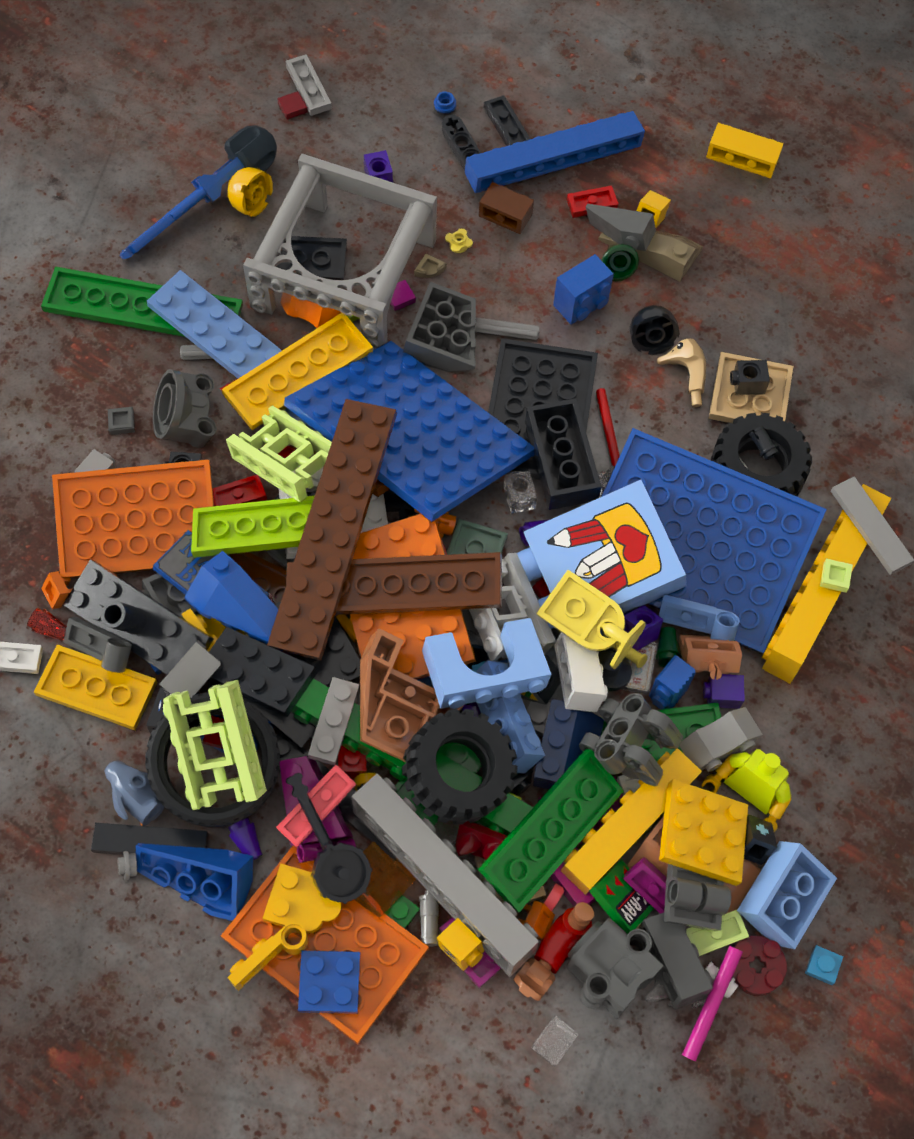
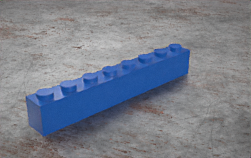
M634 111L620 113L613 117L599 119L595 122L578 125L563 131L559 130L552 134L538 136L534 139L516 142L509 146L495 148L491 151L466 157L464 173L476 194L487 191L492 182L504 186L641 147L645 130Z

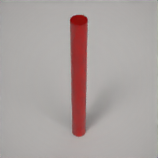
M600 388L596 390V396L612 470H614L620 455L606 390Z

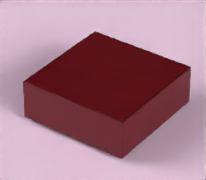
M298 91L277 98L278 105L287 120L307 113V106Z

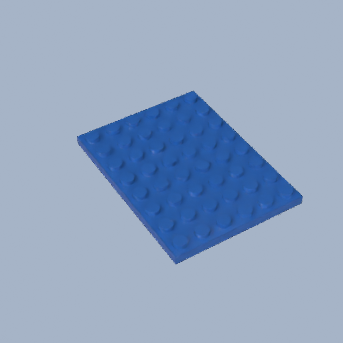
M392 341L374 349L366 357L339 368L285 397V407L331 442L345 399L396 409V420L377 479L431 522L534 456L535 449L533 445L413 356L404 353V350Z
M632 428L602 497L642 480L686 574V587L668 595L713 606L717 609L736 614L740 622L734 641H738L739 644L763 654L827 509ZM663 597L647 604L660 609Z

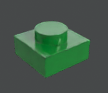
M397 891L382 912L406 929L418 914L420 908Z

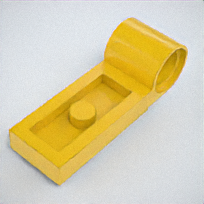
M289 923L268 940L265 938L260 940L253 947V954L245 961L243 959L239 960L230 969L231 974L228 976L231 984L239 991L283 949L291 955L301 954V951H305L308 946V937L304 927L298 923ZM291 933L302 935V939L297 945L287 944L286 939Z

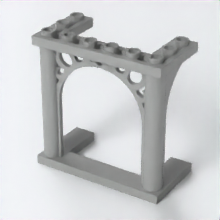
M301 154L298 160L299 172L254 259L247 258L243 264L250 308L260 313L265 312L272 315L276 309L274 291L293 295L300 300L317 303L324 308L341 311L348 316L359 317L361 333L373 346L374 350L388 342L387 314L396 285L416 243L433 248L436 242L437 197ZM326 185L407 211L384 259L376 268L363 276L349 280L321 278L306 270L294 256L291 246L293 231L305 207L325 212L328 206ZM281 251H286L287 255H281ZM283 262L292 263V267L288 270L276 266ZM375 280L374 282H372L373 288H371L370 284L367 281ZM356 285L362 286L366 291L365 296L353 293L352 288Z

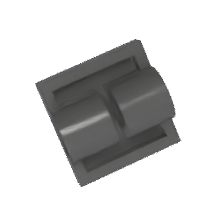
M668 864L664 922L712 931L721 930L722 915L728 912L731 904L730 889L724 886L722 881Z

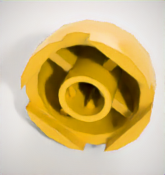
M252 167L238 170L228 182V199L231 205L240 213L251 217L259 215L268 204L265 202L267 195L271 196L273 191L271 176L263 170Z

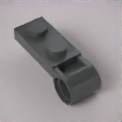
M70 617L68 619L63 643L101 660V667L105 670L116 673L125 672L132 646L130 642L78 617Z

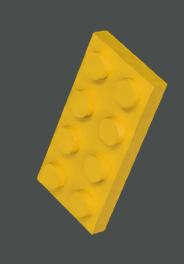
M57 645L34 690L35 695L136 730L158 683L157 680L127 668L122 673L105 670L101 667V660Z

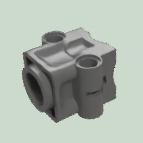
M609 917L603 924L597 921L574 945L567 955L570 958L567 968L584 984L580 997L585 1006L595 1009L603 1005L618 1018L635 998L636 992L646 988L656 977L663 965L649 952L652 940L646 931L634 929L627 934ZM630 945L637 946L640 951L633 950ZM590 987H598L602 994L593 993Z

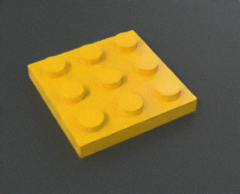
M672 779L668 782L659 861L734 886L742 883L748 804Z

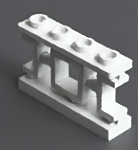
M508 553L502 559V581L504 583L502 599H505L511 614L499 615L496 608L469 609L474 620V626L479 632L490 661H497L500 657L503 659L507 658L499 629L504 626L505 622L531 618L544 655L556 643L548 623L536 614L541 607L517 553Z

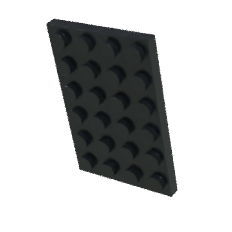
M501 338L488 413L530 443L525 424L527 407L576 398L584 427L587 431L598 353ZM534 456L506 473V475L540 480Z

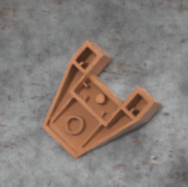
M379 628L370 637L360 659V741L406 762L403 756L405 750L409 747L412 737L435 715L439 713L445 714L448 710H452V708L440 709L434 688L392 668L404 640Z

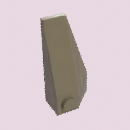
M656 231L647 250L636 251L640 262L681 282L702 251L703 246L684 236ZM601 233L598 240L609 246L619 245L604 233Z

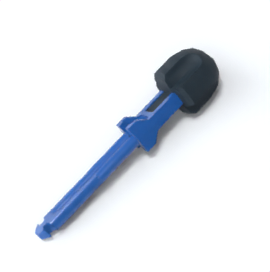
M257 125L246 126L236 132L224 145L229 161L212 175L204 174L195 178L191 183L196 190L120 253L122 260L132 257L133 254L137 253L202 199L206 203L214 202L221 195L222 185L238 170L252 167L265 172L274 162L277 153V144L273 135L265 128Z

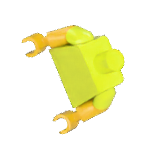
M760 749L754 750L751 754L747 752L731 754L716 769L717 773L715 775H708L702 783V788L708 782L714 784L715 787L711 792L716 793L721 786V780L725 779L724 783L764 814H770L769 817L763 820L772 823L774 832L778 827L776 820L781 819L791 801L790 787L786 782L789 776L788 770L780 765V758L776 754H765Z

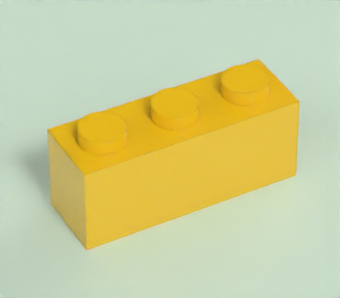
M718 123L710 141L706 158L772 178L784 143Z

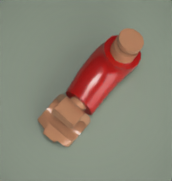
M580 902L575 907L568 908L560 915L545 934L534 958H529L513 979L519 986V991L527 998L531 996L536 1001L541 1000L555 981L554 974L558 972L568 957L567 955L570 950L592 927L591 920L594 917V910L589 904Z

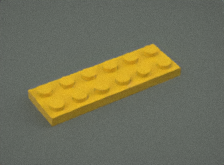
M340 313L224 387L222 394L251 430H254L263 424V415H270L268 408L272 405L279 410H285L287 408L284 406L285 397L339 368L366 357L369 353L373 352V346L345 314Z

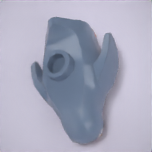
M119 760L110 762L106 766L104 771L106 778L112 786L114 809L122 819H128L127 811L139 821L141 826H145L162 813L164 806L153 792L147 773L128 766Z

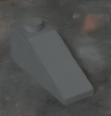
M594 204L586 205L589 224L618 244L629 245L635 250H647L656 232L652 213Z

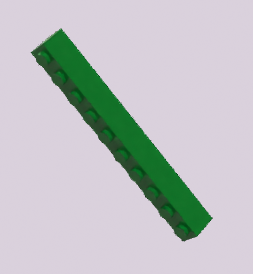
M313 678L292 710L294 717L304 724L310 722L317 727L329 687ZM354 703L342 745L351 752L358 750L366 756V760L378 767L380 765L390 770V774L398 780H408L407 776L402 775V766L406 762L360 741V705ZM437 751V770L441 778L449 786L459 791L470 792L481 784V776ZM508 793L506 795L507 799L500 806L474 823L479 822L489 829L508 836L533 807Z

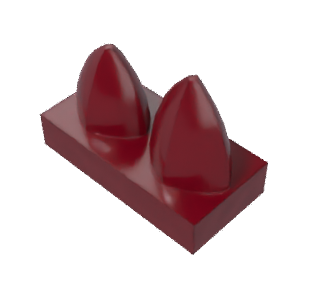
M466 821L464 824L459 825L455 841L456 851L459 856L473 854L486 861L507 836L477 823Z

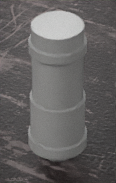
M426 890L425 895L419 896L420 940L428 947L438 946L439 902Z

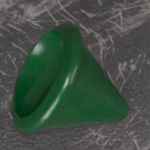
M610 245L601 261L613 273L612 281L617 282L626 280L635 273L639 265V256L637 251L629 245Z

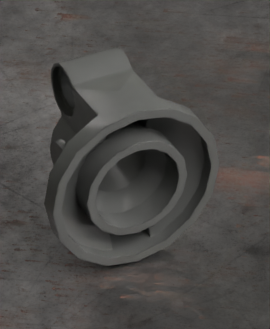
M168 369L163 374L156 391L153 406V429L157 438L189 443L196 448L206 446L217 431L216 423L208 417L210 403L208 396L215 387L214 381L209 375L205 373L194 375Z

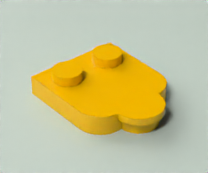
M280 864L262 919L265 922L282 927L289 923H298L304 927L306 933H314L321 928L323 922L333 921L339 916L341 902H336L320 895L311 877L312 872Z

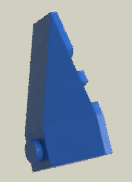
M221 551L201 567L185 595V600L202 616L208 619L215 618L224 622V626L231 629L233 627L247 632L248 636L268 644L278 608L241 566L224 551Z
M144 843L136 845L137 872L162 887L169 886L181 893L180 898L187 902L193 900L204 907L202 911L207 914L233 921L244 907L253 882V856L225 849Z

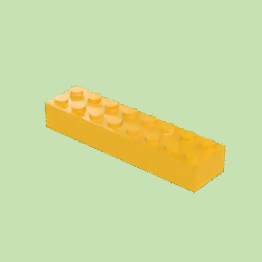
M863 484L862 488L883 515L891 498ZM842 510L762 656L766 660L762 669L791 684L841 593V591L820 587L823 565L826 558L853 564V571L867 545V542L844 510Z

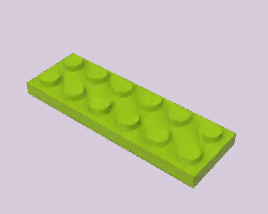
M307 496L301 502L294 498L194 508L191 553L194 558L216 556L221 551H224L226 554L299 547L314 496Z

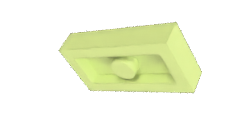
M737 910L722 915L721 930L719 931L694 927L686 929V934L690 942L697 947L699 956L749 938L743 920Z

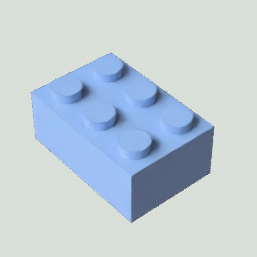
M779 841L777 848L770 855L737 909V912L764 937L776 941L781 947L796 949L837 878L801 843Z

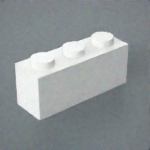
M561 632L554 646L565 709L597 712L602 702L606 700L608 693L607 686L603 682V665L599 662V651L588 650Z

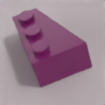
M308 756L280 761L286 815L299 804L298 799L291 794L293 791L292 785L287 784L286 779L298 772L303 775L302 784L308 786L307 793H309L324 777L316 760L310 759ZM337 805L322 821L331 841L353 837ZM314 831L301 844L319 843Z

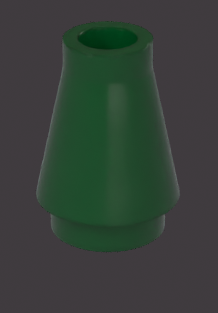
M664 627L660 630V639L655 659L658 661V665L663 668L674 655L682 659L676 629L672 627Z

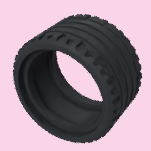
M209 692L196 694L190 698L191 704L211 701ZM243 699L251 732L257 739L262 752L261 771L267 790L255 801L246 802L244 799L224 807H201L198 810H192L191 803L183 799L171 783L167 766L169 749L172 744L170 737L171 728L164 714L158 720L157 726L152 730L147 743L148 749L145 755V766L148 781L161 804L172 814L195 825L223 827L248 818L269 798L276 784L279 772V745L276 734L268 719L250 702ZM221 707L209 710L211 716H223ZM198 712L186 715L188 724L199 719Z

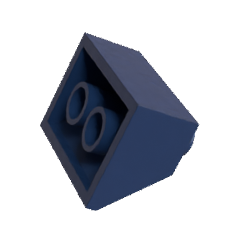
M552 699L541 743L545 756L537 762L533 786L549 790L582 754L583 751L580 749L579 744L586 733H593L599 737L601 736L604 719L590 711L565 709L564 701Z

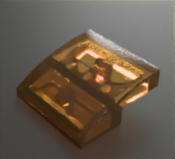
M373 841L363 850L372 868L370 881L366 892L362 893L355 900L373 914L381 917L417 879L398 859L392 861L378 844Z

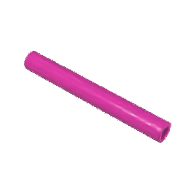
M729 946L713 982V989L706 998L683 1051V1056L695 1062L742 956V951Z

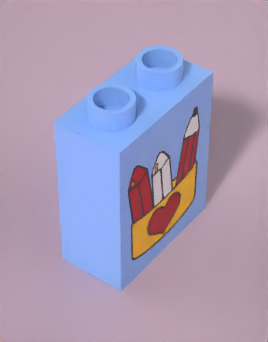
M642 480L524 531L530 547L517 553L529 582L543 576L551 593L566 571L570 570L614 600L620 606L623 614L663 597L664 594L668 595L686 587L684 569ZM548 596L538 600L540 607L546 601ZM548 623L550 629L555 628Z

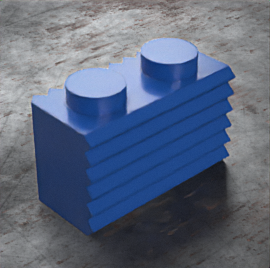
M674 655L655 678L649 695L652 703L661 710L675 707L679 699L688 691L696 673L695 669L680 657Z

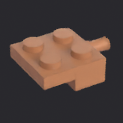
M680 635L679 648L682 659L692 666L695 672L709 671L710 677L712 679L716 677V680L720 679L722 674L739 673L742 651L738 641L710 639V636Z

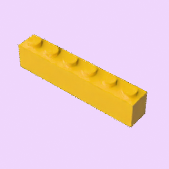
M678 748L671 755L666 752L657 761L663 769V776L657 786H651L639 780L638 783L641 786L634 793L630 789L619 801L622 806L616 812L611 809L600 820L604 825L598 831L592 828L581 840L585 845L579 851L574 848L563 861L565 865L561 872L585 895L665 812L668 782L675 779L691 784L702 772Z

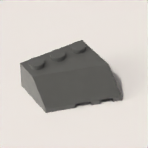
M430 282L407 336L403 352L410 354L422 363L446 372L475 369L476 299Z

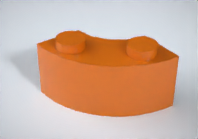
M284 292L280 302L287 315L305 319L316 328L342 313L332 308L321 307L317 303L308 300H300Z

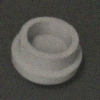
M123 851V857H118V874H124L125 880H129L132 876H137L136 854H129L128 851Z

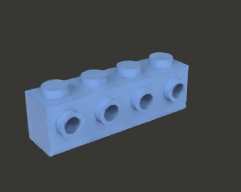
M486 661L476 673L497 675L506 671L509 666L507 663ZM521 693L511 698H504L502 696L492 698L485 703H477L480 712L489 716L488 722L492 725L497 722L502 727L499 730L503 736L508 734L512 742L508 746L510 750L514 749L517 758L512 762V765L518 766L517 773L525 774L545 756L540 739L535 732L530 715L521 698Z

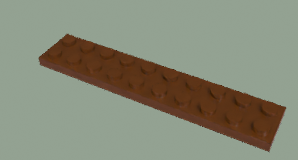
M345 399L267 646L279 651L322 660L396 420V409Z

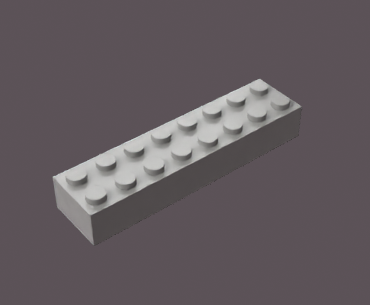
M376 774L352 795L353 813L455 920L459 918L482 941L484 951L511 977L535 954L539 943L536 939L538 937L536 931L527 923L523 925L515 917L517 913L506 901L503 904L495 896L496 891L492 885L486 880L481 882L476 877L475 868L466 859L461 861L454 854L456 852L454 846L447 839L441 840L434 833L436 829L433 824L426 818L422 820L415 813L416 808L409 799L404 798L402 800L396 793L397 788L387 777L382 779Z

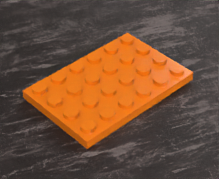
M210 460L52 475L60 575L62 578L80 577L90 559L101 564L114 574L153 570V565L188 530L192 532L193 509L214 506Z
M418 514L360 533L353 559L446 554L436 520L431 522L422 514ZM462 610L350 614L361 657L370 637L380 628L404 640L392 668L416 680L430 676L422 653L425 637L452 632L464 664L476 662Z
M292 846L222 933L221 938L246 958H249L253 954V947L264 938L268 940L283 928L282 926L265 922L262 919L280 864L312 872L315 861L300 863L297 857V847ZM361 895L346 904L341 902V912L335 920L323 922L321 928L314 933H306L308 946L305 951L360 952L358 1014H318L356 1044H359L427 953L429 947ZM291 933L287 937L286 943L297 945L300 943L302 935ZM283 949L262 970L299 998L301 954L291 955Z

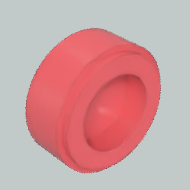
M555 882L542 903L550 911L555 908L564 893V887Z

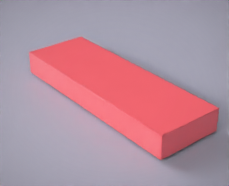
M337 765L308 793L321 821L357 785ZM300 803L276 827L297 848L313 832Z

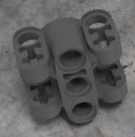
M639 693L629 694L621 703L607 698L599 709V714L608 724L600 737L593 733H586L579 744L582 751L591 749L600 764L610 774L622 773L630 779H640L648 785L657 786L663 776V769L654 757L641 746L645 739L655 741L661 749L663 747L677 749L683 740L682 734L667 715L660 711L652 710L644 697Z

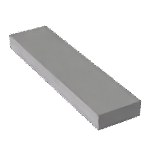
M855 476L832 487L831 493L889 575L904 569L914 562L913 557Z

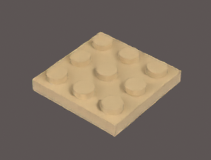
M721 352L708 419L733 423L735 418L739 416L746 418V415L749 413H756V416L761 415V413H770L769 416L776 417L778 415L783 417V421H785L793 366L767 361L770 382L765 394L735 395L734 385L730 384V372L734 370L736 362L739 360L760 359Z

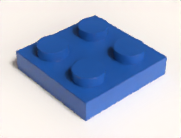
M301 951L298 1012L358 1014L360 952Z

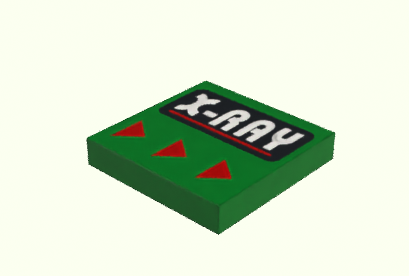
M621 859L614 864L589 892L608 916L628 934L641 924L654 907L623 879L629 867Z

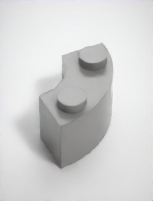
M743 707L730 711L713 723L695 730L681 741L679 746L685 756L700 770L706 768L708 772H711L722 765L721 761L728 758L731 754L738 751L747 752L756 746L754 741L763 734L747 708Z

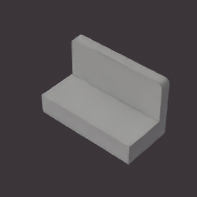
M197 640L162 680L160 685L170 694L188 691L190 698H192L217 670L221 662L205 649L206 646Z

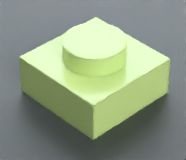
M826 558L823 565L820 587L847 593L853 564Z

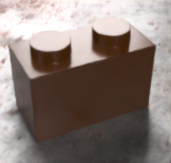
M492 182L479 202V217L521 234L533 215L534 200L527 195L519 194L508 189L506 186Z

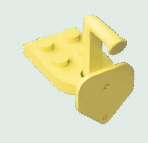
M567 570L536 613L537 616L588 650L603 651L613 648L617 651L610 663L613 669H616L625 657L635 663L637 668L643 667L647 661V655L641 654L632 646L642 634L646 626L645 622L640 620L627 633L624 631L625 619L620 606L570 570Z

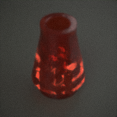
M36 608L27 623V626L34 633L60 641L64 640L67 626L45 608L43 610Z

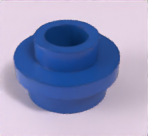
M440 92L434 99V108L440 113H450L456 108V99L450 92Z

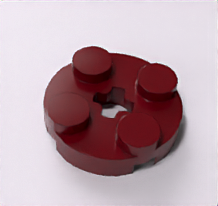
M749 936V938L739 941L734 946V948L743 952L733 974L734 982L743 992L753 996H763L771 993L782 984L787 972V963L784 953L776 941L769 940L763 936ZM755 958H758L764 964V968L761 969L760 973H756L755 968H750L749 964L754 962Z

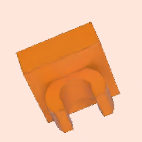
M59 571L49 573L41 588L52 609L61 608L72 589L66 587L71 581L70 577L62 578Z
M534 901L532 906L525 905L523 907L529 913L526 920H518L523 925L525 923L529 924L536 931L537 939L542 940L549 930L555 914L544 903Z

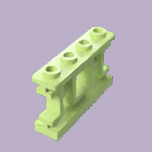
M272 405L268 408L270 415L267 416L265 414L262 416L264 424L262 429L251 437L244 432H241L239 437L233 434L226 439V442L234 460L298 502H301L307 497L306 488L312 489L314 487L311 476L325 465L332 442L326 439L320 432L308 428L302 421H297L289 416L286 411L279 410ZM289 444L297 448L285 459L278 455Z
M238 680L229 681L223 685H214L208 689L211 701L191 704L188 691L172 693L163 700V712L171 728V742L176 747L179 758L178 769L184 777L186 785L185 795L191 803L192 810H198L202 806L211 807L217 801L215 791L234 788L237 802L244 799L246 802L255 801L267 791ZM221 707L225 722L213 724L209 710ZM198 712L201 726L190 729L186 715ZM219 732L225 757L206 760L200 735ZM236 763L239 777L227 779L224 766ZM213 769L215 781L204 785L201 770Z

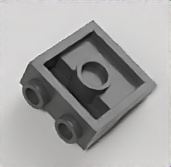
M159 573L142 580L141 591L180 617H182V613L190 608L195 615L199 614L185 600V594Z

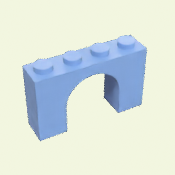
M531 618L504 623L500 638L510 667L497 675H482L469 669L460 657L452 632L425 637L422 653L440 709L447 707L456 709L467 703H485L492 698L502 696L504 698H511L518 693L528 691L536 693L546 688L551 672Z

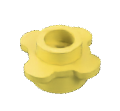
M458 229L453 234L448 233L445 236L446 242H449L450 249L455 253H463L473 245V241L468 238L465 229Z

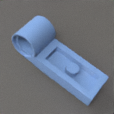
M665 594L659 612L663 622L711 634L710 639L734 641L740 622L739 617L732 612Z

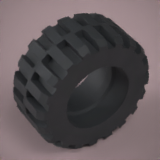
M749 413L746 415V418L739 416L733 420V423H728L723 428L714 447L711 461L798 497L810 473L812 455L809 454L811 451L809 443L804 442L805 435L802 431L797 432L795 430L796 425L790 421L786 423L783 421V417L778 415L771 417L769 416L770 413H761V415L756 416V413ZM760 426H764L772 442L779 446L777 448L779 453L775 456L782 468V472L772 476L755 474L748 470L739 458V454L744 451L759 450L749 434L752 431L755 433L754 430Z
M457 709L448 710L445 714L439 713L429 722H426L410 740L409 747L405 750L403 756L406 763L402 766V775L408 778L404 784L407 792L412 790L415 794L412 798L415 805L417 806L420 803L426 808L423 812L429 817L436 814L438 815V821L447 823L452 820L454 825L464 824L466 821L472 823L495 810L507 799L506 795L512 791L515 784L512 778L517 775L518 767L512 765V762L517 758L514 749H509L508 745L512 741L508 734L503 736L499 730L502 727L497 722L493 725L489 723V716L483 713L478 717L474 716V710L464 709L461 713ZM446 743H459L470 748L477 755L482 766L483 775L481 784L475 790L470 792L456 790L441 778L436 766V754L442 745Z

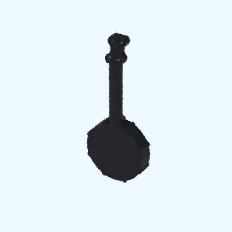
M298 772L288 777L286 783L292 785L293 791L291 794L298 799L323 849L317 853L311 877L322 897L346 904L366 892L372 868L362 849L340 842L332 843L307 793L308 786L302 784L303 775Z

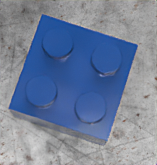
M594 254L557 277L553 306L570 325L578 320H584L592 311L601 309L608 303L613 273Z

